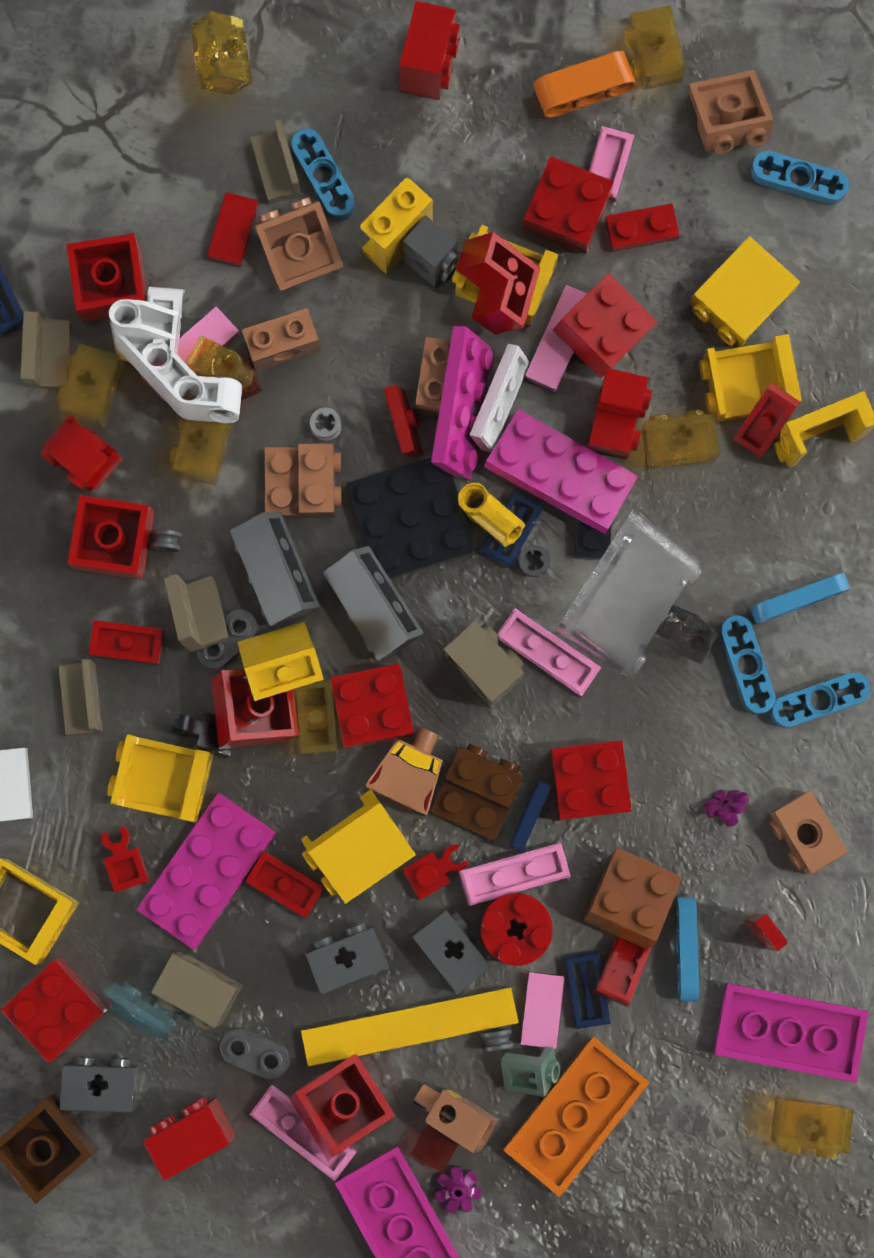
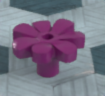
M724 790L714 792V799H708L704 804L707 817L719 816L726 826L736 825L739 822L737 814L744 812V804L749 802L747 793L740 792V790H730L727 795Z
M453 1166L451 1168V1176L441 1173L437 1178V1183L443 1188L435 1192L437 1201H447L445 1209L449 1213H455L458 1210V1206H461L465 1213L473 1209L471 1199H479L481 1196V1189L473 1186L477 1181V1175L472 1170L463 1175L461 1166Z

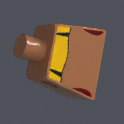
M420 727L412 745L397 739L365 787L427 817L443 763L442 759L431 755L439 735Z
M424 1084L413 1102L429 1112L425 1120L427 1124L472 1153L482 1151L500 1120L451 1089H443L440 1094ZM449 1106L456 1111V1117L453 1121L446 1116V1110Z

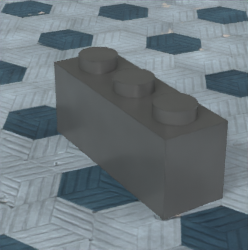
M281 512L260 513L230 530L234 539V548L242 558L247 571L248 582L256 592L260 602L261 613L268 621L269 626L288 624L320 607Z
M369 546L352 550L323 572L328 581L329 589L339 598L346 609L349 621L357 627L365 640L367 650L376 657L377 661L395 655L424 634Z

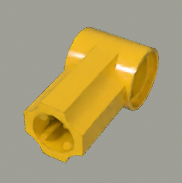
M470 483L461 489L458 495V502L465 514L504 547L513 544L521 536L522 530L525 527L524 522L489 494L483 485ZM479 498L484 499L479 507L471 508L473 501Z

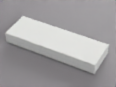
M507 345L470 432L471 438L483 451L492 452L496 446L530 364L517 345Z

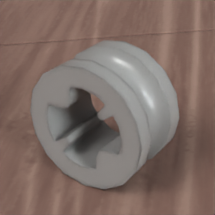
M325 407L319 408L311 415L310 428L314 437L324 442L337 438L341 431V421L336 411ZM323 418L327 421L332 418L334 420L331 422L333 429L328 431L324 428L319 431L317 427H320L318 420Z

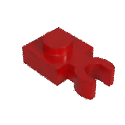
M126 826L119 827L122 839L118 843L111 841L108 832L102 833L103 844L112 850L113 856L105 858L104 862L114 893L150 881L140 848L137 847L131 850L128 848L131 835Z
M457 844L449 846L445 850L443 858L437 860L432 851L402 869L420 900L450 883L446 875L448 871L458 872L468 866L467 860L459 865H455L450 861L451 853L459 849Z

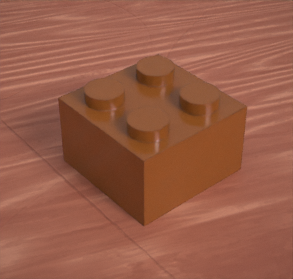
M616 848L607 861L583 921L649 950L658 940L682 876Z

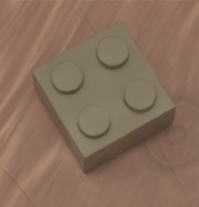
M475 620L444 648L443 657L491 708L521 681L524 674L521 669L524 664L511 649L504 652L498 645L499 642L497 640L500 639L499 636L487 623L480 626Z
M180 951L172 953L151 993L158 996L156 1003L172 1012L180 1009L190 1014L188 1020L191 1023L207 1030L208 1027L216 1028L224 1022L243 985Z

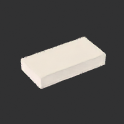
M28 748L0 750V822L33 818Z

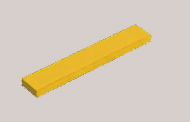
M508 987L301 1030L309 1067L347 1059L354 1054L362 1056L517 1024L519 1022L512 988Z

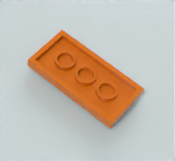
M592 1035L558 1078V1081L554 1083L545 1097H543L505 1145L503 1151L556 1195L561 1197L650 1082Z

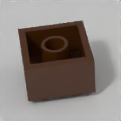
M54 1094L45 1098L0 1137L1 1163L35 1204L48 1195L99 1150L67 1110H60V1101Z

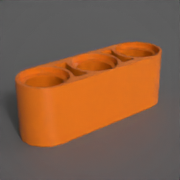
M615 51L546 74L533 83L546 118L560 116L622 95L636 86V81L624 51Z

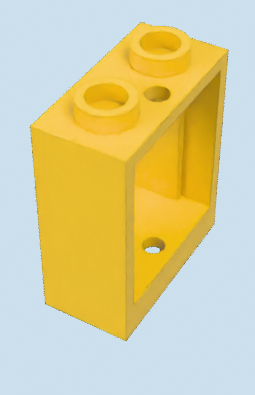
M0 859V888L10 873L57 901L31 946L0 928L1 945L34 965L43 964L80 902L9 859Z

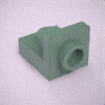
M546 1047L540 1057L506 1052L500 1060L505 1091L545 1097L552 1084L558 1081L560 1065L555 1059L553 1047Z

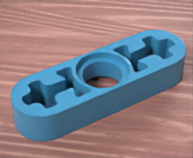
M305 128L297 131L291 142L293 154L326 214L336 221L348 219L352 216L355 209L354 196L323 140L315 130ZM303 140H307L309 144L315 142L313 144V151L316 159L312 162L307 150H300ZM320 167H327L333 172L331 180L326 183H320L313 177L314 172ZM334 188L341 201L346 200L345 209L340 210L337 206L332 208L334 202L330 191Z
M773 151L759 153L755 157L750 170L752 179L759 185L826 205L840 203L849 189L848 178L842 172ZM765 162L771 163V169L774 170L769 175L763 174V168L760 167ZM783 166H785V167H788V168H787V170H786V172H785V174H784V176H783V181H782V180H779V177H780V175H781L780 172H781ZM795 170H802L808 175L809 182L804 186H797L791 181L790 174ZM816 176H820L821 178L818 181L816 190L811 189ZM830 181L836 182V188L839 189L834 194L828 193L829 187L825 186Z
M840 573L752 606L750 611L757 625L850 590V586L845 574Z
M743 616L729 617L721 625L719 635L742 705L751 714H764L774 706L776 696L752 624ZM731 623H735L737 628H744L745 633L740 636L742 645L750 643L752 649H743L737 654H733L732 649L739 647L735 636L729 637L727 634L732 629ZM748 655L755 659L757 669L754 674L745 675L738 669L740 657ZM761 676L763 682L756 683V687L760 694L766 693L767 699L763 701V708H759L757 703L751 704L750 697L754 695L752 684L745 688L743 682L752 681Z
M849 673L790 693L775 700L774 706L770 709L771 719L779 727L790 728L857 705L868 698L870 683L860 673ZM848 680H851L853 684H860L861 690L857 692L858 698L855 699L853 694H847L838 698L842 705H837V695L831 685L835 684V690L839 691L849 686ZM820 690L828 695L829 705L825 710H817L812 706L810 699L814 691ZM798 696H803V706L809 713V716H804V710L793 713L791 715L792 721H788L786 716H779L778 711L783 709L782 702H786L788 707L800 704L801 701L798 699Z
M676 897L675 925L679 1002H698L699 969L695 897Z

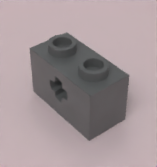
M425 215L403 240L404 263L434 287L441 280L446 283L454 275L457 268L458 241Z
M445 910L412 938L458 994L491 967L486 961L491 955L479 940L472 943L464 932L469 927L456 911L450 915ZM452 940L454 943L461 941L464 944V947L460 949L463 952L460 958L457 959L454 955L448 958L445 955L444 951L448 949L445 946L447 941Z
M364 923L345 930L346 938L333 943L330 936L311 944L313 951L306 953V957L321 995L389 968L374 927L366 930ZM345 947L348 952L354 951L356 954V958L351 960L353 965L347 967L345 962L338 963L336 956L341 954L339 949Z
M73 1057V1063H67L62 1066L60 1110L133 1113L138 1109L140 1065H130L131 1059L109 1058V1064H95V1057ZM102 1075V1081H108V1087L98 1092L99 1086L94 1087L93 1080Z

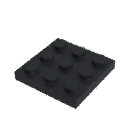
M432 457L346 483L365 546L371 548L390 580L476 553V547L465 513L458 502L459 494L453 476L431 463Z

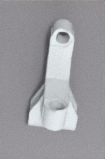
M149 287L147 302L124 299L115 302L110 307L109 319L117 356L122 360L129 361L179 416L187 420L224 424L238 421L242 395L241 383L231 378L197 376L178 356L184 289ZM156 362H164V363H165V364L162 365V366H153V365H152L153 363H156ZM193 395L197 397L193 400L183 399L185 396Z

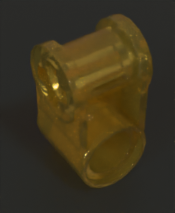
M204 336L198 337L185 361V364L197 376L231 378L241 383L242 391L248 388L253 380L251 367L242 361L238 353Z

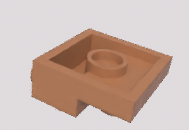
M755 70L689 84V96L697 115V129L706 152L715 151L718 154H726L734 146L748 143L751 147H758L763 145L767 139L772 138L774 119Z
M309 197L291 203L292 210L279 215L277 209L259 215L260 223L254 225L279 291L344 267L319 201L311 203Z
M298 444V447H266L265 512H281L283 518L335 517V507H341L342 502L341 486L335 487V473H341V452H335L333 444Z

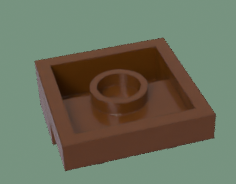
M469 744L467 749L459 747L430 812L495 841L524 776L518 773L520 766L502 758L499 764L486 759L488 752L475 745Z

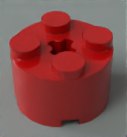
M69 413L42 445L44 449L39 454L53 466H58L64 471L68 469L69 472L66 477L80 489L84 488L91 493L93 489L97 491L124 458L117 454V451L89 427L84 428L79 423L80 420Z
M510 893L496 898L488 905L481 919L480 935L485 948L495 959L507 965L522 966L538 960L546 952L552 941L553 924L548 910L539 900L527 894ZM513 919L517 923L524 922L526 926L522 930L523 936L519 939L515 935L508 936L506 932L511 928L509 922Z

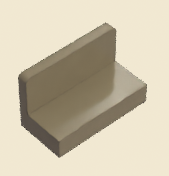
M281 119L274 121L276 130L250 137L269 205L302 196Z
M24 311L20 379L26 387H68L71 323L69 320L42 319L38 312Z
M177 574L164 578L178 641L190 653L226 641L229 638L216 582L213 577L209 576L188 584Z
M83 659L82 663L58 666L66 736L103 732L95 662L90 659Z

